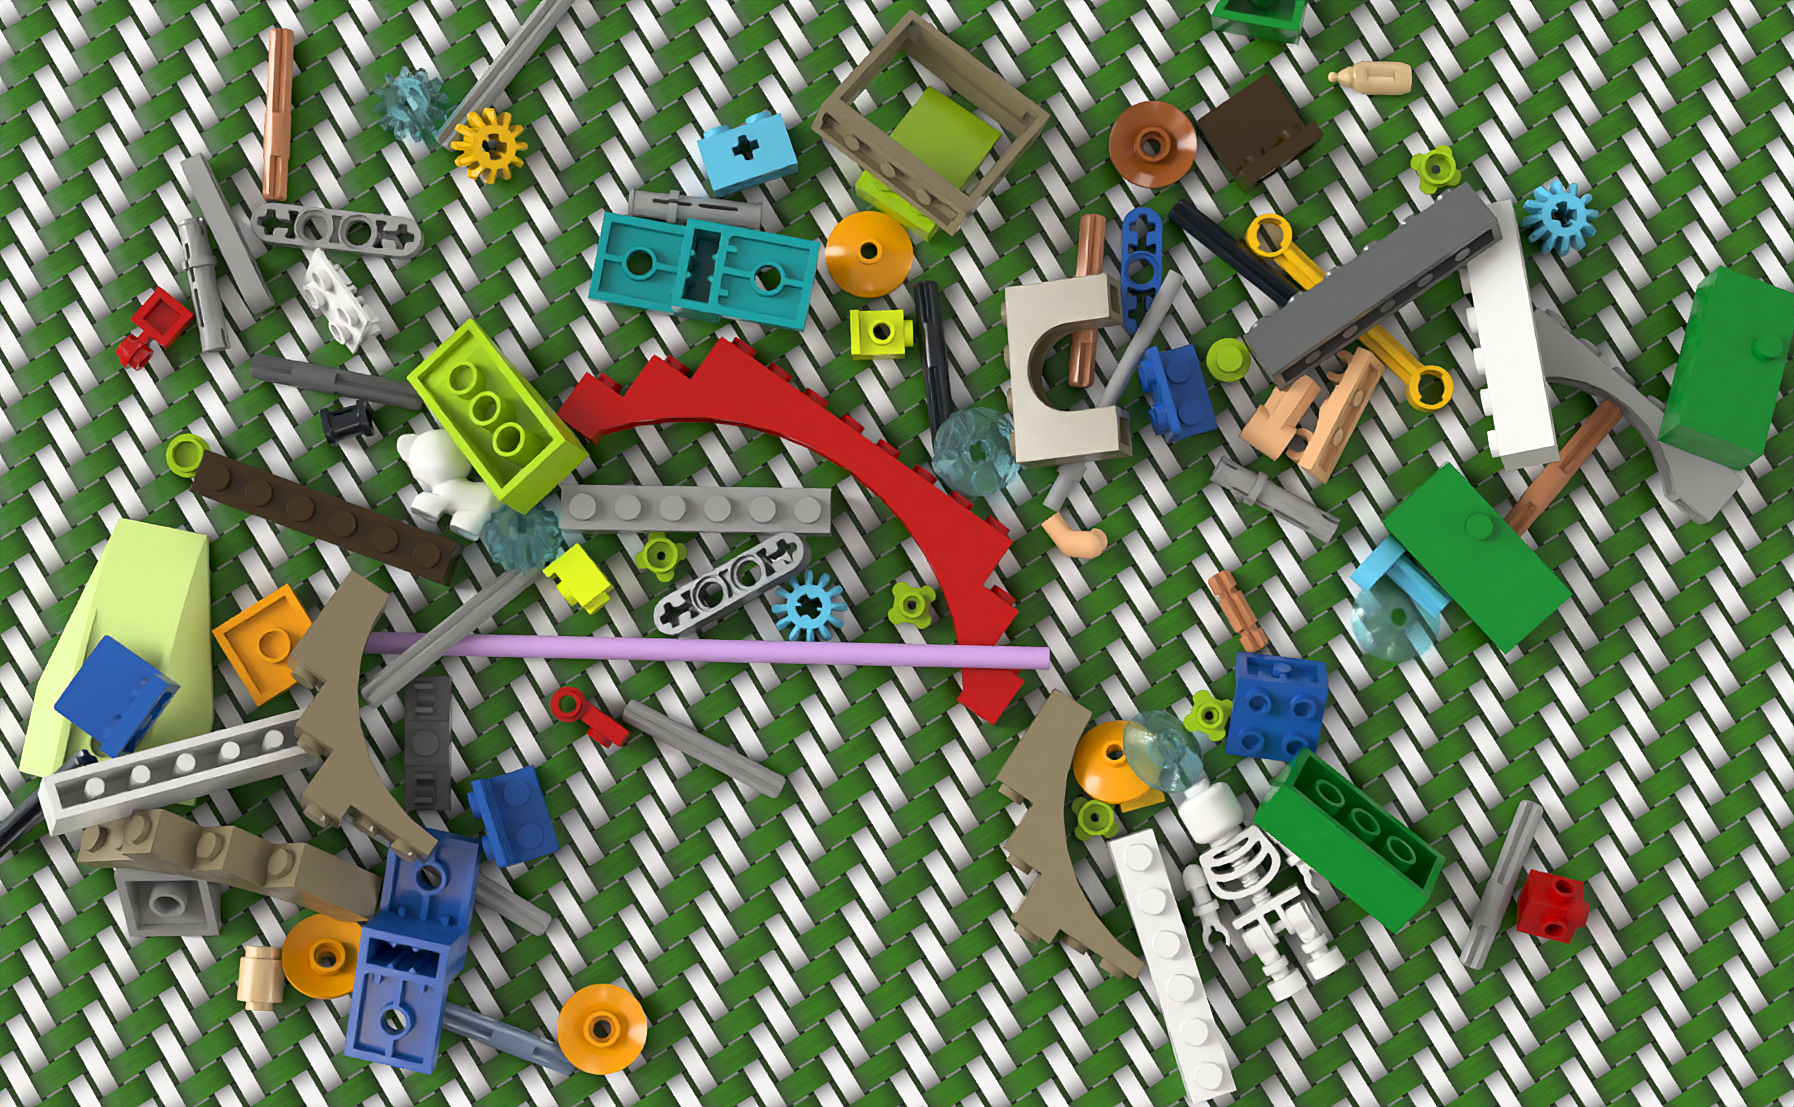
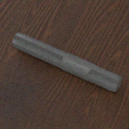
M259 353L253 356L250 365L251 377L257 380L355 399H365V401L412 410H420L423 404V399L409 382Z

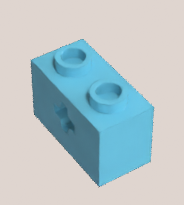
M770 111L760 112L748 117L745 120L746 125L731 130L728 125L718 126L704 133L705 138L697 140L716 199L799 172L798 162L781 113L772 116ZM748 144L750 149L753 150V159L745 161L744 156L741 154L740 146Z

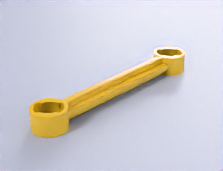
M1274 213L1262 214L1254 219L1247 229L1245 235L1246 247L1263 261L1274 260L1306 291L1323 281L1326 273L1292 242L1291 227L1282 216ZM1272 223L1282 230L1283 240L1280 243V250L1270 253L1258 248L1261 244L1257 239V231L1261 224ZM1380 324L1358 338L1369 351L1405 384L1407 401L1414 409L1427 413L1434 412L1449 402L1453 395L1454 385L1451 376L1446 370L1439 366L1422 365ZM1431 374L1442 381L1444 385V393L1441 396L1442 401L1435 405H1428L1420 401L1422 396L1419 393L1418 384L1421 380V375Z

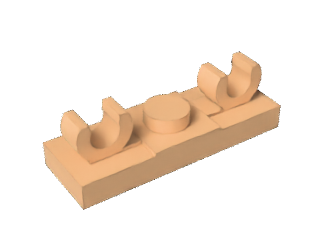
M1361 347L1357 348L1354 356L1345 350L1337 352L1336 356L1342 362L1348 364V367L1342 374H1335L1331 371L1327 372V378L1336 386L1331 396L1326 398L1320 407L1319 419L1316 423L1317 428L1314 434L1308 429L1299 428L1296 434L1303 440L1308 441L1306 449L1302 452L1288 449L1286 455L1309 476L1324 484L1327 483L1386 368L1371 351Z

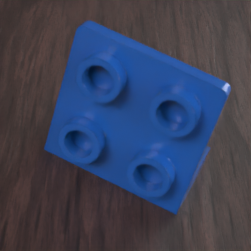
M1189 344L1161 353L1158 352L1157 346L1148 348L1141 359L1140 367L1136 368L1142 392H1150L1154 403L1152 405L1153 409L1149 410V416L1155 435L1163 434L1165 444L1217 430V422L1194 345Z
M105 635L56 701L54 710L102 743L99 750L113 759L132 754L181 686L116 639Z
M1237 651L1235 661L1236 690L1225 745L1226 753L1290 762L1304 746L1316 754L1329 689L1326 662Z
M534 765L490 779H478L471 782L474 791L468 793V800L475 819H483L488 835L482 836L481 839L489 862L496 861L498 868L501 869L561 850Z

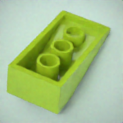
M471 317L406 377L497 499L523 515L527 514L589 456V453L563 420Z

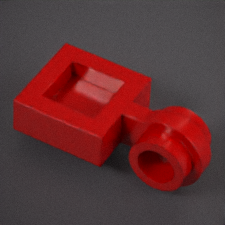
M159 286L130 319L143 332L138 338L134 334H130L121 342L115 352L120 357L119 363L126 369L132 367L135 371H139L149 362L154 354V351L149 348L150 343L155 340L164 349L168 350L196 318L195 315Z
M562 687L551 698V711L557 719L563 722H575L582 719L583 722L591 727L586 734L607 749H609L612 743L623 747L633 733L601 709L588 702L582 691L577 688ZM567 696H572L576 700V708L570 713L564 712L561 707L562 700Z

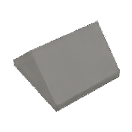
M129 868L115 869L114 877L130 937L213 936L220 934L221 884Z

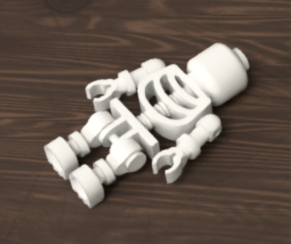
M1207 778L1184 790L1183 792L1187 799L1178 808L1179 816L1196 843H1209L1211 846L1200 854L1199 860L1202 867L1195 864L1189 865L1185 868L1182 875L1186 890H1190L1195 904L1192 907L1195 917H1200L1203 927V942L1207 950L1212 953L1214 948L1209 941V935L1212 933L1211 926H1214L1216 931L1224 934L1226 945L1230 946L1231 942L1230 931L1221 922L1216 909L1220 908L1217 899H1212L1206 885L1209 884L1212 892L1219 898L1230 900L1240 899L1249 895L1253 903L1256 904L1251 909L1233 918L1232 923L1236 930L1255 919L1259 921V923L1248 928L1241 935L1251 953H1257L1265 964L1262 967L1265 975L1272 976L1273 981L1269 982L1267 987L1276 1002L1290 997L1307 985L1297 967L1290 971L1286 966L1289 964L1288 959L1285 955L1280 956L1275 944L1280 942L1276 933L1286 928L1290 935L1297 932L1304 942L1301 948L1305 954L1310 953L1312 959L1308 960L1306 965L1315 980L1323 978L1343 966L1346 960L1336 945L1329 949L1327 948L1325 943L1329 940L1324 933L1319 934L1313 922L1316 918L1305 899H1299L1284 908L1283 904L1301 894V889L1297 882L1273 896H1270L1271 893L1267 892L1268 888H1265L1274 878L1280 867L1281 856L1276 844L1288 856L1285 861L1291 867L1297 866L1304 876L1305 884L1309 890L1319 895L1320 888H1316L1311 881L1313 874L1310 869L1313 868L1269 833L1264 832L1256 823H1252L1242 829L1239 824L1245 819V812L1227 783L1217 782L1210 785ZM1248 838L1243 844L1239 843L1242 839ZM1259 841L1262 846L1252 859L1248 860L1249 856H1246L1247 851ZM1221 851H1225L1223 855L1215 856ZM1269 853L1272 858L1270 869L1262 877L1258 876L1259 873L1255 872L1256 867L1264 860L1266 854ZM1227 863H1232L1231 867H1234V869L1228 871H1216L1213 868ZM1238 878L1244 885L1238 889L1223 887L1219 882H1227ZM1275 909L1281 920L1271 925L1265 914Z

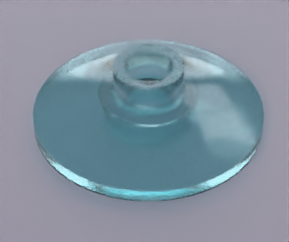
M1383 575L1367 592L1361 589L1358 593L1351 611V624L1357 641L1370 655L1387 662H1405L1420 656L1433 644L1440 628V613L1435 618L1432 617L1388 575ZM1394 609H1401L1406 615V621L1401 626L1395 625L1391 621V613Z
M1148 710L1137 714L1128 722L1123 733V749L1130 767L1143 782L1162 792L1179 793L1189 789L1198 781L1203 769L1201 747L1193 732L1188 731L1181 720L1163 711Z

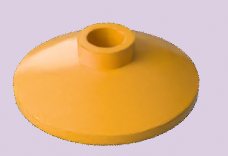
M877 211L857 212L844 218L831 232L826 244V265L834 282L845 292L860 298H879L892 293L905 281L912 267L913 247L905 228L892 217ZM868 244L875 246L878 251L877 255L873 259L863 258L860 253L863 246Z
M1109 721L1095 726L1080 739L1073 754V771L1079 786L1090 797L1108 804H1123L1139 799L1152 789L1162 769V754L1154 736L1144 727L1129 721ZM1114 751L1123 752V756L1118 760L1108 758V755Z
M321 913L307 917L296 924L287 935L282 947V967L289 982L301 993L317 999H336L353 992L362 926L356 921H339ZM330 956L336 963L332 967L325 968L319 964V960L322 957Z
M594 984L574 993L564 1004L557 1021L558 1043L565 1057L578 1069L596 1075L612 1074L629 1066L641 1053L647 1036L646 1016L640 1003L625 989L611 984ZM600 1020L607 1021L611 1026V1032L606 1038H598L593 1032L595 1023Z

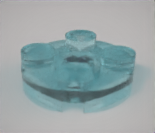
M986 407L952 413L940 426L935 437L934 457L932 459V468L935 474L942 477L945 484L952 490L969 497L989 495L1005 488L1013 481L1020 467V464L1016 463V458L1013 457L1010 450L1009 439L1011 430H1014L1013 425L1003 414ZM977 441H980L982 443L981 451L986 456L984 460L980 459L974 462L971 459L969 448L970 445H975Z

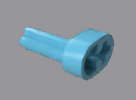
M1390 533L1349 578L1364 592H1367L1385 573L1435 618L1452 598L1403 554L1407 549Z

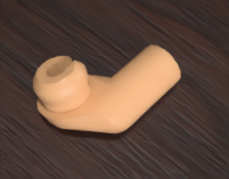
M1057 512L1041 524L1061 553L1067 557L1092 559L1100 556L1108 544L1107 536L1102 530L1093 528L1090 532L1072 530L1060 512Z

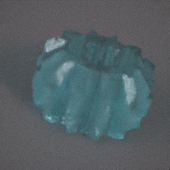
M402 66L400 69L401 79L396 81L390 73L384 76L390 86L389 89L375 88L374 94L383 101L373 106V112L378 116H384L380 126L384 131L394 129V137L397 140L403 141L410 130V135L414 142H420L422 139L421 129L426 128L431 135H435L438 131L432 121L434 119L438 121L447 120L448 115L439 107L449 103V98L446 93L438 92L442 87V83L437 77L428 80L426 69L419 68L412 78L409 68ZM409 97H412L418 105V108L412 112L404 104V101Z
M540 501L525 515L507 505H504L503 513H492L490 525L486 527L485 538L486 544L489 545L490 557L494 563H502L506 573L518 567L525 576L528 568L535 567L542 571L545 561L556 560L558 548L561 547L562 531L559 528L558 518L555 516L554 511H546Z

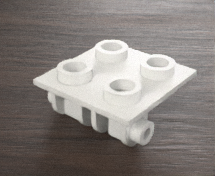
M317 248L313 253L302 282L304 295L313 308H320L329 321V329L334 338L340 344H346L352 354L357 352L363 336L367 341H370L382 332L378 326L380 320L368 304L361 306L365 302L362 296L354 297L357 288L354 285L350 286L352 282L339 264L334 265L331 260H327L322 251Z

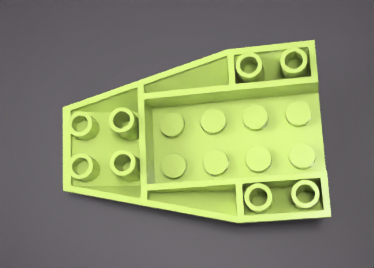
M119 518L38 682L19 771L39 777L52 775L78 750L82 749L88 750L90 755L96 756L98 762L112 759L99 750L102 743L54 710L56 701L105 635L116 639L181 686L133 753L211 733L214 721L208 535ZM197 798L178 802V804L195 806Z

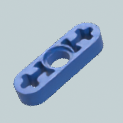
M1146 207L1131 210L1125 216L1121 227L1120 288L1123 325L1121 326L1131 336H1134L1139 328L1136 326L1135 319L1128 318V313H1132L1136 309L1137 295L1128 297L1127 290L1138 294L1153 291L1155 298L1161 287L1162 221L1154 210ZM1138 218H1145L1146 225L1154 229V231L1148 232L1145 238V249L1153 247L1154 254L1147 251L1128 253V247L1136 249L1138 246V234L1135 231H1130L1129 226L1136 225ZM1142 260L1152 266L1154 274L1150 282L1137 284L1130 279L1128 268L1133 262ZM1145 296L1144 311L1146 313L1154 300L1150 296Z

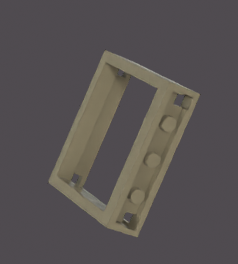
M910 9L822 103L811 129L953 237L1038 139L1051 115L1036 105L1035 101L1027 98L1007 83L1001 75L993 72L973 57L965 48L957 45L936 29L931 22L928 23ZM901 50L1017 137L968 195L964 194L850 107Z

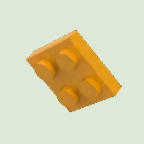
M287 583L213 629L212 633L256 705L262 707L299 684L291 676L292 670L287 667L288 658L314 621L292 585Z

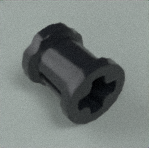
M365 399L356 400L355 405L330 411L328 408L320 409L323 431L331 448L338 446L341 440L365 435L366 437L375 435L372 418Z

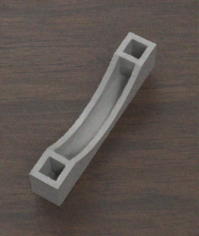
M1540 307L1536 308L1533 312L1546 382L1574 387L1598 397L1602 401L1610 400L1623 411V417L1638 431L1651 451L1661 477L1664 497L1697 525L1710 522L1744 482L1735 474L1737 471L1657 441L1666 406L1655 397L1649 395L1646 398L1633 387L1635 385L1634 379L1619 367L1612 369L1599 358L1601 352L1590 341L1584 338L1576 339L1565 329L1567 323L1556 312L1550 309L1543 311Z
M561 484L560 529L565 533L685 532L774 536L781 532H792L801 537H831V488Z

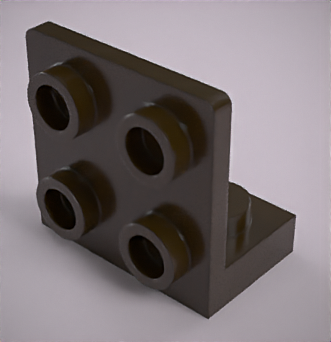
M1268 74L1263 75L1201 117L1196 124L1244 194H1247L1316 147L1324 136L1315 121H1312L1307 126L1304 125Z

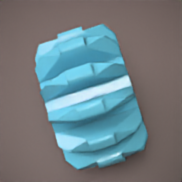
M1555 180L1550 184L1549 191L1539 186L1534 191L1536 200H1527L1523 205L1525 211L1531 215L1521 220V226L1534 228V232L1527 237V241L1531 244L1539 238L1543 240L1541 246V253L1543 254L1549 253L1554 244L1556 252L1560 257H1564L1569 253L1570 246L1576 251H1580L1585 247L1583 237L1590 238L1596 232L1594 226L1588 222L1598 217V211L1585 209V205L1592 200V195L1588 193L1579 199L1576 196L1578 192L1577 183L1570 184L1565 193L1563 185L1559 180ZM1557 210L1559 217H1567L1568 220L1562 227L1559 220H1552L1551 215Z
M805 570V585L800 586L797 578L794 576L788 579L789 584L794 589L792 593H789L784 588L778 587L776 589V595L787 600V604L772 605V612L776 614L788 613V616L781 619L776 624V627L781 631L794 624L795 627L789 636L790 641H797L802 630L806 631V642H815L814 631L820 630L823 639L828 642L832 639V636L825 625L829 622L839 629L844 626V622L841 619L832 616V611H847V603H831L832 599L843 593L842 587L838 585L828 592L824 590L830 581V575L824 573L816 586L813 585L814 576L812 570ZM807 596L812 602L818 599L822 602V608H817L820 615L815 619H811L808 615H803L802 617L798 615L797 608H803L799 602Z

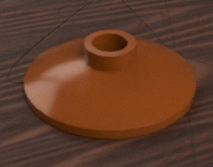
M1144 101L1126 109L1115 121L1109 136V154L1114 167L1124 179L1142 188L1157 189L1176 183L1189 171L1197 152V137L1191 121L1181 110L1161 101ZM1148 141H1154L1159 145L1160 151L1156 155H1149L1144 151L1143 145Z

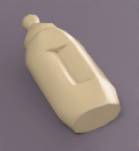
M1361 61L1355 63L1352 67H1346L1338 73L1330 72L1328 80L1330 82L1338 81L1346 88H1351L1360 94L1403 95L1411 91L1412 70L1410 65L1403 62Z

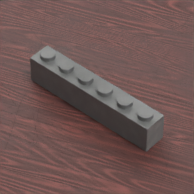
M1467 181L1457 188L1447 189L1437 197L1433 205L1420 214H1412L1406 217L1395 231L1382 240L1377 239L1367 244L1360 255L1349 263L1338 265L1331 269L1325 275L1323 281L1308 291L1304 290L1296 293L1281 310L1272 316H1265L1257 320L1251 326L1249 332L1243 335L1252 355L1281 392L1503 239L1498 219Z

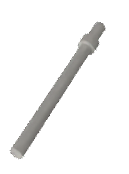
M1172 270L1169 271L1095 408L1117 405L1185 280L1184 276ZM1085 462L1059 465L1056 471L1059 475L1043 505L1059 512L1074 482L1080 483L1087 470V467L1084 466Z

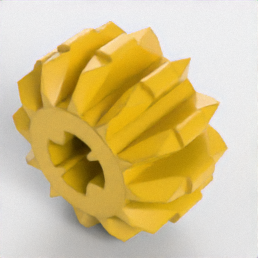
M484 108L482 119L476 112L471 111L467 114L470 128L462 124L456 125L455 130L463 135L464 138L463 141H452L450 145L452 149L464 151L462 155L457 157L455 164L458 167L469 165L467 170L468 178L476 180L482 174L485 183L493 184L497 173L502 179L508 180L511 178L508 164L519 168L522 167L524 162L521 158L515 156L516 150H527L528 145L525 142L515 141V138L521 135L524 129L522 125L518 124L509 127L512 117L510 113L502 112L496 117L494 108ZM491 139L497 142L495 151H482L483 141L488 142Z

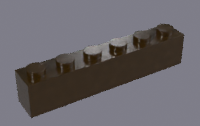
M206 449L189 490L205 498L447 587L451 583L464 545L451 539Z

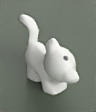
M445 429L430 430L421 435L403 434L398 438L397 450L403 461L409 464L413 477L431 489V493L422 492L416 495L410 508L413 514L434 524L438 522L443 514H450L453 516L450 530L475 542L479 539L485 527L507 509V505L497 499L485 482H472L467 479L473 465Z

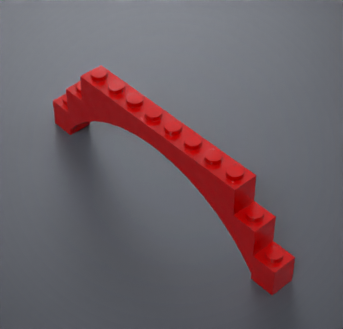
M721 336L691 379L686 377L690 369L671 355L662 360L654 354L623 397L619 395L623 387L602 372L597 378L586 372L556 413L566 425L595 445L598 444L603 436L635 427L676 422L715 423L744 427L780 437L809 449L851 474L875 494L904 525L923 552L941 587L953 621L958 645L995 646L1019 612L1012 606L1016 599L997 585H993L991 590L983 586L1013 543L1011 539L1006 537L1010 530L1005 525L989 515L985 521L970 511L974 504L954 490L949 495L934 486L938 479L917 464L912 470L898 461L901 453L882 439H879L876 444L862 435L865 428L845 413H843L840 419L825 409L829 404L827 400L810 388H807L804 393L800 392L789 384L793 378L789 373L772 362L766 368L753 358L757 352L737 337L732 342H729ZM961 668L963 691L956 701L993 726L1024 683V680L1017 676L1022 669Z

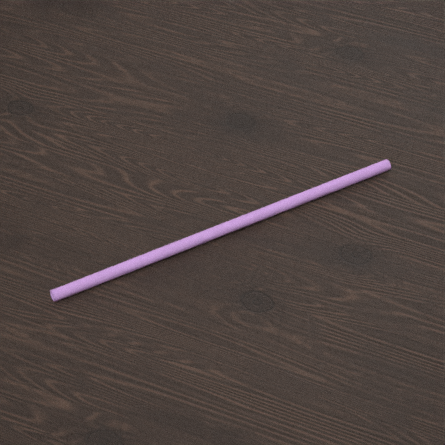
M372 632L364 654L401 655L427 633ZM469 634L442 655L1050 669V647Z

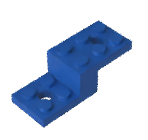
M422 827L438 840L435 850L425 864L416 859L413 863L405 861L390 849L392 843H389L380 910L362 927L343 1055L431 1075L436 1069L448 985L465 966L483 844L482 839ZM425 865L436 867L442 875L441 885L431 886L427 884L421 875L422 867ZM390 1009L400 1011L406 1019L405 1029L398 1030L392 1028L386 1020V1011Z

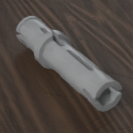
M630 189L628 216L667 220V223L675 225L677 222L687 223V219L692 218L760 231L763 203L757 204L680 195L679 190H670V194Z
M196 217L177 222L184 261L181 262L183 272H187L202 353H213L230 349L231 344L226 330L225 317L216 280L215 267L218 266L217 257L212 255L209 245L206 219L204 217Z
M1224 455L1221 457L1210 477V481L1244 498L1243 503L1249 506L1255 504L1288 523L1312 534L1326 544L1330 541L1341 518L1325 512L1314 504L1277 486L1275 483L1267 480L1268 475L1260 471L1256 474Z

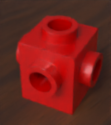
M1531 869L1517 898V931L1569 944L1577 927L1584 928L1588 919L1589 902L1584 901V882Z

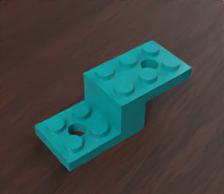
M604 212L588 299L590 301L719 324L722 317L804 333L821 243L692 218L687 219L686 226ZM642 252L650 255L653 265L647 274L635 275L629 271L628 262L634 254ZM764 268H774L781 275L779 286L772 291L761 290L755 283L757 273Z

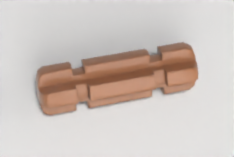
M1223 570L1210 577L1208 584L1214 595H1219L1221 599L1219 604L1235 633L1239 632L1242 638L1239 640L1245 651L1254 653L1268 644V638L1261 627L1257 628L1255 622L1258 620L1241 590L1237 592L1234 587L1237 583L1231 572Z

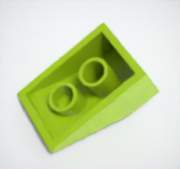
M929 85L889 137L960 191L964 192L1002 136V133ZM864 170L856 182L855 192L857 196L884 214L892 217L902 226L929 243L939 228L937 224L866 170Z

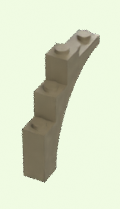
M351 570L289 654L287 667L292 670L290 674L297 682L309 689H313L315 686L320 688L318 694L295 724L294 736L299 738L297 744L314 757L319 758L322 754L327 757L324 764L303 791L300 805L305 807L303 813L322 827H326L329 823L338 829L346 817L350 815L354 818L352 824L364 834L372 838L379 834L391 842L392 846L390 849L400 858L410 863H413L416 859L425 864L435 850L438 840L413 821L388 792L370 759L360 725L357 690L361 660L369 636L387 607L389 594Z
M1054 688L995 777L996 780L1002 783L998 790L1000 793L1018 805H1021L1024 799L1031 802V805L1002 847L1010 852L1006 859L1007 862L1029 875L1033 868L1039 872L1011 915V919L1018 923L1014 931L1034 945H1037L1040 939L1050 944L1060 929L1066 933L1061 940L1082 955L1089 948L1103 958L1099 966L1116 978L1122 980L1127 973L1136 979L1145 964L1122 946L1094 914L1077 882L1067 850L1063 814L1066 779L1076 744L1093 713Z
M165 809L133 810L131 817H123L87 827L81 837V848L77 858L78 863L90 868H129L249 890L314 910L339 921H369L374 916L383 880L382 877L307 843L274 844L236 826L203 827Z

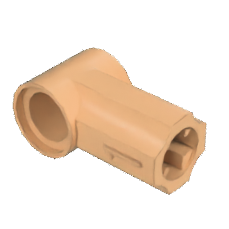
M1306 374L1281 392L1275 386L1265 404L1259 405L1238 437L1273 461H1276L1296 433L1297 428L1295 426L1322 388Z

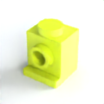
M850 310L852 360L905 359V347H913V321L904 320L903 310ZM879 325H885L890 329L891 333L885 340H879L873 334L874 329Z
M579 543L575 544L542 570L551 580L559 577L562 581L556 585V588L572 607L579 602L589 615L600 610L611 600L607 593L615 587Z

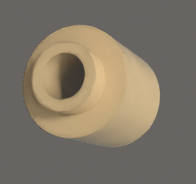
M246 946L245 957L240 959L237 1000L246 1001L245 1010L273 1011V1003H283L285 973L282 967V948Z

